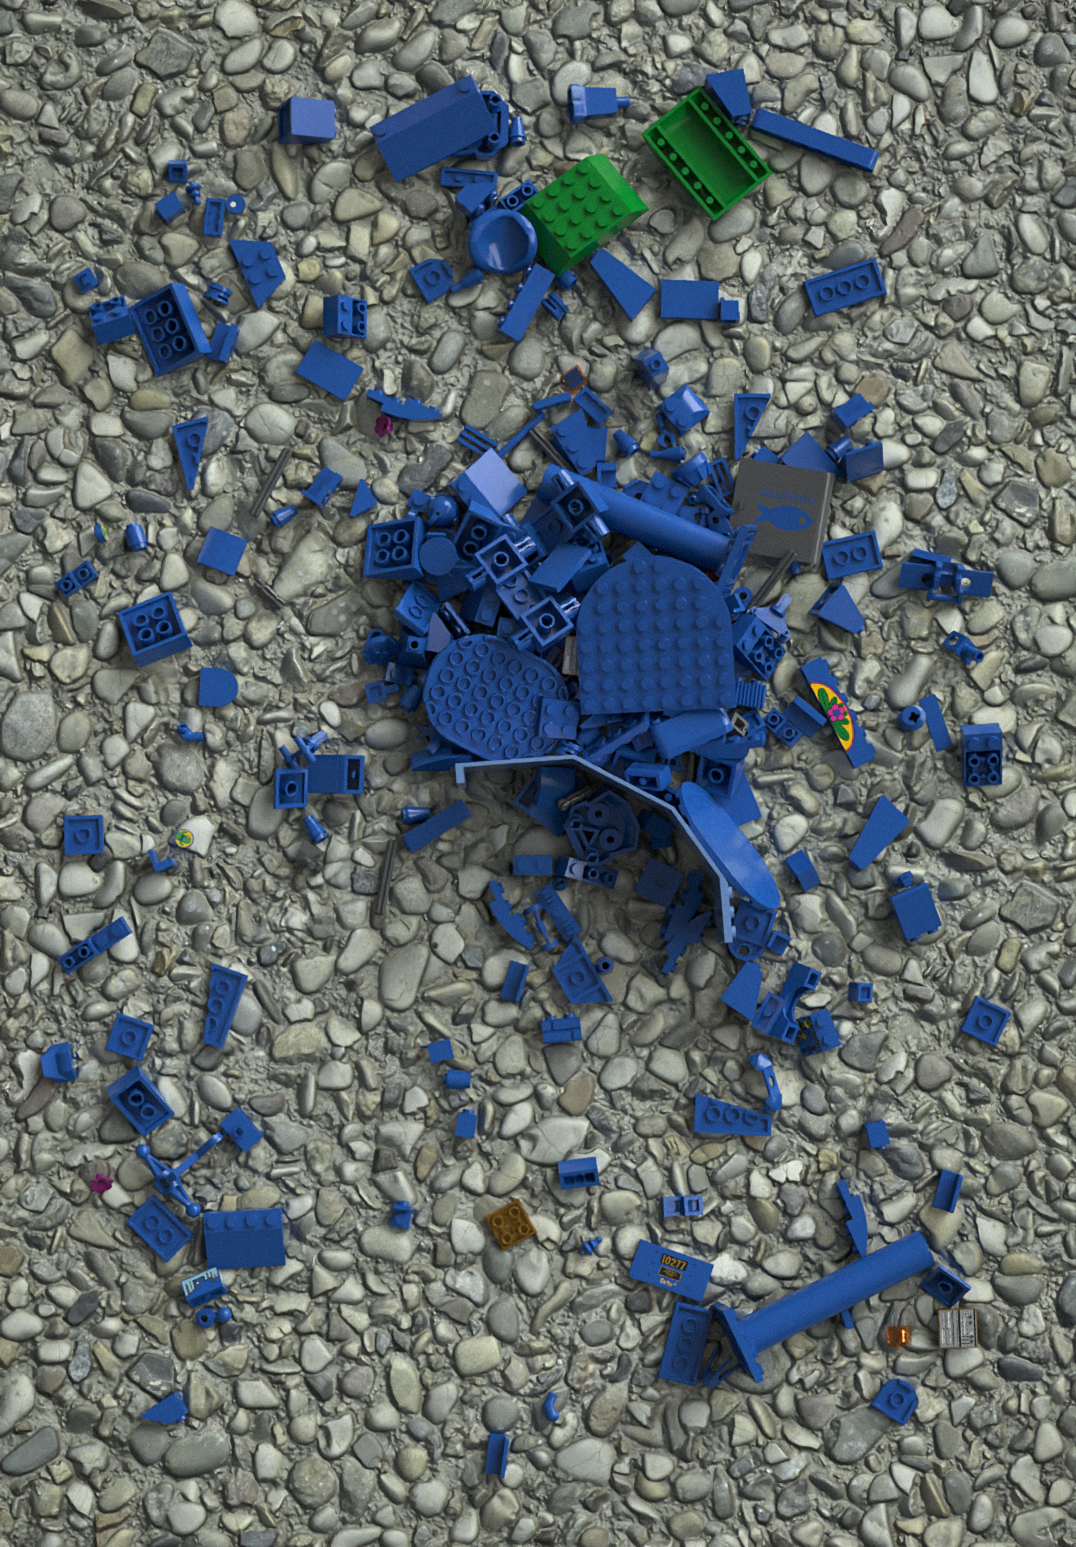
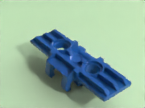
M935 561V564L931 565L902 562L898 587L927 591L926 602L934 600L961 605L963 595L989 598L994 572L968 570L963 567L962 563ZM928 573L932 575V579L924 581L922 576ZM968 578L970 583L963 586L961 585V580ZM940 585L953 587V592L957 593V595L932 593V591L938 590Z

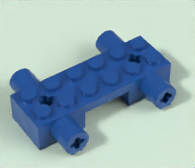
M567 468L551 478L560 495L550 502L551 505L529 523L520 526L512 513H508L500 518L503 523L525 530L524 536H529L535 543L536 552L525 558L528 563L526 570L531 576L560 542L567 543L583 529L587 531L594 543L610 533V530L600 517L609 510L608 506L588 478L576 482Z
M504 534L474 554L472 563L476 568L465 574L463 580L471 592L478 590L488 583L520 626L521 630L508 638L511 647L516 653L519 654L534 645L539 653H542L572 632L574 625L570 620L579 614L581 606L573 596L558 605L552 595L547 597L541 588L530 586L528 579L531 575L526 570L528 563L525 558L536 552L535 543L527 535L512 543L508 536Z

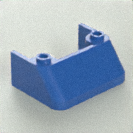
M725 708L692 709L668 719L660 716L652 717L649 720L648 731L654 742L653 746L662 759H670L730 732L733 726Z

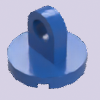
M376 628L368 633L367 642L362 648V655L364 661L369 665L377 664L378 666H383L387 662H392L396 659L400 646L397 639L386 635L382 629Z

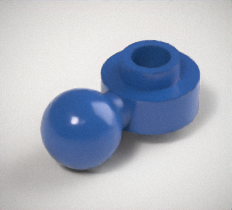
M221 1307L217 1312L211 1308H203L197 1312L196 1322L200 1327L208 1328L216 1320L222 1323L228 1322L231 1319L232 1313L227 1307ZM203 1315L208 1317L207 1322L203 1321Z

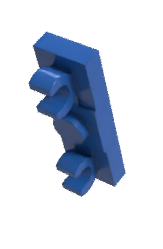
M551 883L534 893L565 941H568L582 931Z

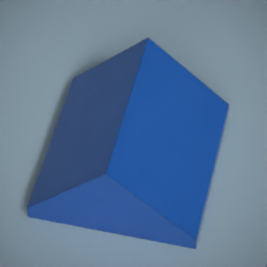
M278 767L274 770L273 809L307 807V768Z
M937 1261L919 1285L949 1308H952L971 1290L969 1284Z

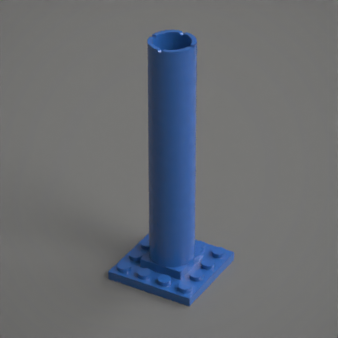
M550 464L542 477L543 481L539 484L537 490V499L551 504L550 502L560 495L551 478L564 468L555 464ZM569 471L576 482L586 478ZM589 479L609 508L608 511L600 516L608 529L636 541L639 540L643 544L714 573L715 576L720 577L714 584L719 589L723 599L731 595L759 526L742 524L740 527H737L733 537L736 539H731Z
M915 1231L740 1319L735 1310L717 1301L711 1304L740 1364L743 1374L758 1384L764 1381L762 1377L764 1371L760 1363L754 1360L759 1357L758 1353L934 1266L935 1261L931 1251H928L929 1247L919 1231Z

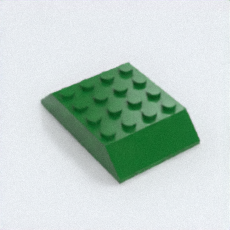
M701 86L641 134L654 157L696 207L714 222L773 174Z
M604 154L588 156L526 201L518 213L527 218L535 230L537 253L554 274L560 277L646 213L649 208Z

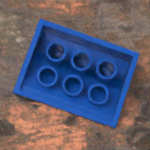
M170 283L128 308L157 377L185 367L213 353L184 283Z
M283 1207L205 1211L203 1213L208 1269L213 1267L232 1269L286 1265Z

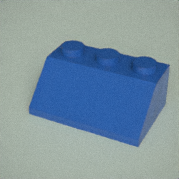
M473 500L451 541L456 547L458 554L457 562L462 565H474L472 563L474 554L498 539L504 527V523L489 508Z

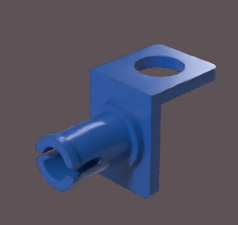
M955 630L950 633L942 644L945 648L955 652L967 665L972 660L980 663L984 659V653L979 651L967 636ZM954 637H958V641L954 645H950V641Z

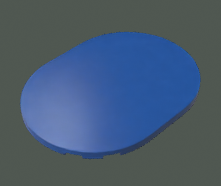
M489 634L465 636L444 647L430 664L423 684L425 711L435 729L450 742L487 761L535 758L549 753L557 745L560 738L537 736L541 697L570 699L565 682L551 664L527 650L518 654L513 650L508 640Z
M688 781L680 785L676 791V799H680L681 804L678 807L682 817L688 819V827L727 881L742 897H748L750 904L758 910L763 908L764 912L770 913L777 909L780 905V896L774 878L762 857L744 833L735 825L717 800L706 790Z

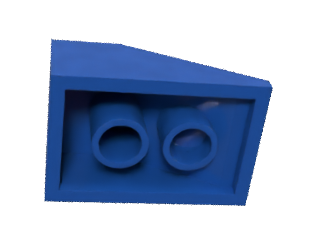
M139 1065L133 1067L107 1087L109 1098L144 1137L175 1115V1112Z

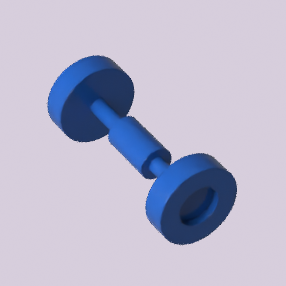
M540 902L523 911L525 915L533 912L537 921L535 924L538 931L546 941V944L540 947L541 951L544 952L559 945L557 939L552 942L548 939L546 927L536 910L543 908Z

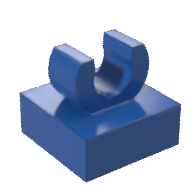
M90 268L73 276L83 295L99 286Z

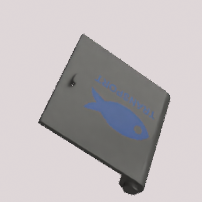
M740 458L732 503L734 513L730 517L729 522L734 532L742 524L759 526L748 553L783 558L786 552L791 549L797 553L794 561L804 562V566L815 568L816 564L819 565L835 473Z

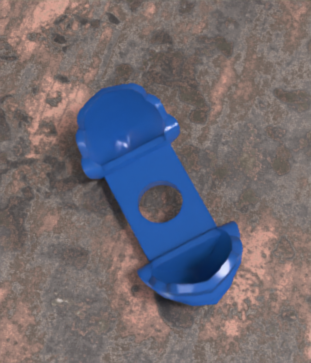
M762 1052L750 1055L748 1062L755 1067L756 1071L762 1072L769 1095L765 1100L764 1113L769 1114L780 1111L782 1094L778 1087L771 1060ZM769 1077L772 1079V1086L769 1083Z

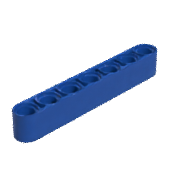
M763 109L756 110L750 126L752 130L868 173L874 171L879 157V153L873 149Z

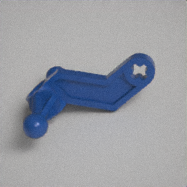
M218 1131L176 1169L166 1167L150 1155V1148L146 1144L138 1145L135 1149V1154L139 1159L146 1161L155 1178L157 1190L163 1194H169L186 1207V1214L189 1217L195 1218L201 1213V1208L197 1203L190 1201L181 1184V1174L217 1144L223 1136Z

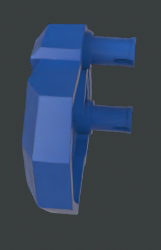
M481 91V94L498 132H491L488 137L451 155V158L475 156L477 160H492L501 149L508 146L509 105L495 91Z
M608 787L590 799L583 798L582 801L571 806L563 826L579 860L586 861L590 865L601 866L612 861L615 855L637 849L640 824L629 800ZM599 810L602 812V814L600 816H596L595 812ZM584 830L591 831V834L588 837V839L584 833ZM612 836L614 839L609 842L607 837Z

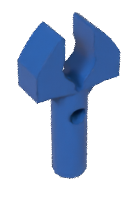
M659 412L655 414L661 433L659 437H656L657 443L666 449L664 443L666 435L673 447L676 440L675 432L671 433L667 430L663 414Z

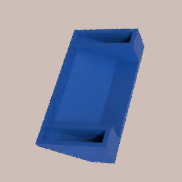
M471 75L369 127L397 183L488 137L491 132H498L477 82Z

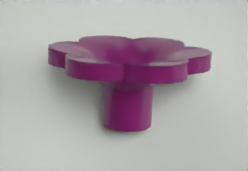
M384 413L381 417H377L374 429L378 437L383 438L385 434L393 430L390 418Z
M97 1174L96 1179L90 1182L89 1188L91 1191L102 1193L112 1188L113 1179L107 1178L103 1174Z

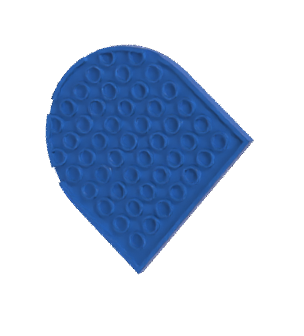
M649 555L632 558L612 567L594 583L580 607L576 626L581 715L736 707L731 617L719 589L703 572L689 563L672 557Z

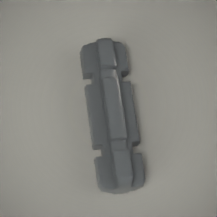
M261 578L254 582V587L261 590V593L272 603L274 602L278 609L285 606L286 601L279 597L268 584L265 585Z
M588 785L581 787V790L578 789L565 796L566 798L558 800L557 806L561 811H564L568 806L571 807L582 801L583 798L589 797L592 794V790Z

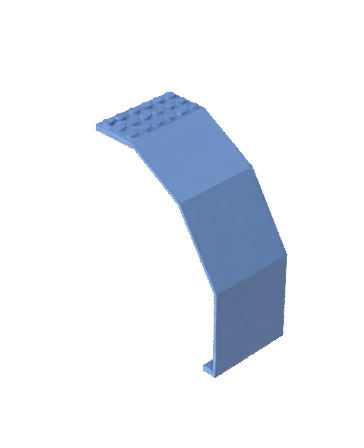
M576 755L455 764L456 783L459 789H467L466 773L539 768L540 766H573L665 814L712 880L717 943L733 942L732 938H736L735 926H731V918H734V907L730 906L729 899L733 898L732 886L728 887L727 880L674 806Z

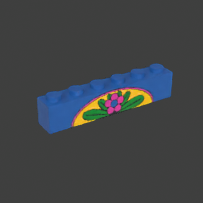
M820 656L801 666L799 670L827 719L852 769H855L874 759L876 751L871 743H867L865 739L867 734L864 728L858 726L856 713L847 706L846 703L849 701L845 693H840L838 686H840L835 676H831L829 672L831 668L828 661Z

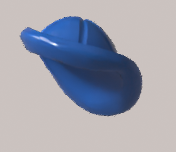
M497 209L488 211L475 220L469 232L467 247L469 256L476 267L491 273L507 275L518 273L531 264L537 252V237L532 224L523 215L513 210Z

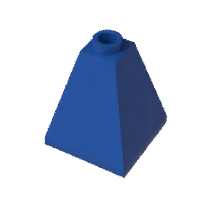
M831 583L808 611L810 615L858 635L865 628V620L843 584Z
M400 628L398 640L400 651L397 653L395 663L413 667L414 669L428 670L435 658L434 654L425 650L428 632L423 637H420L412 629ZM414 644H418L417 648H412Z

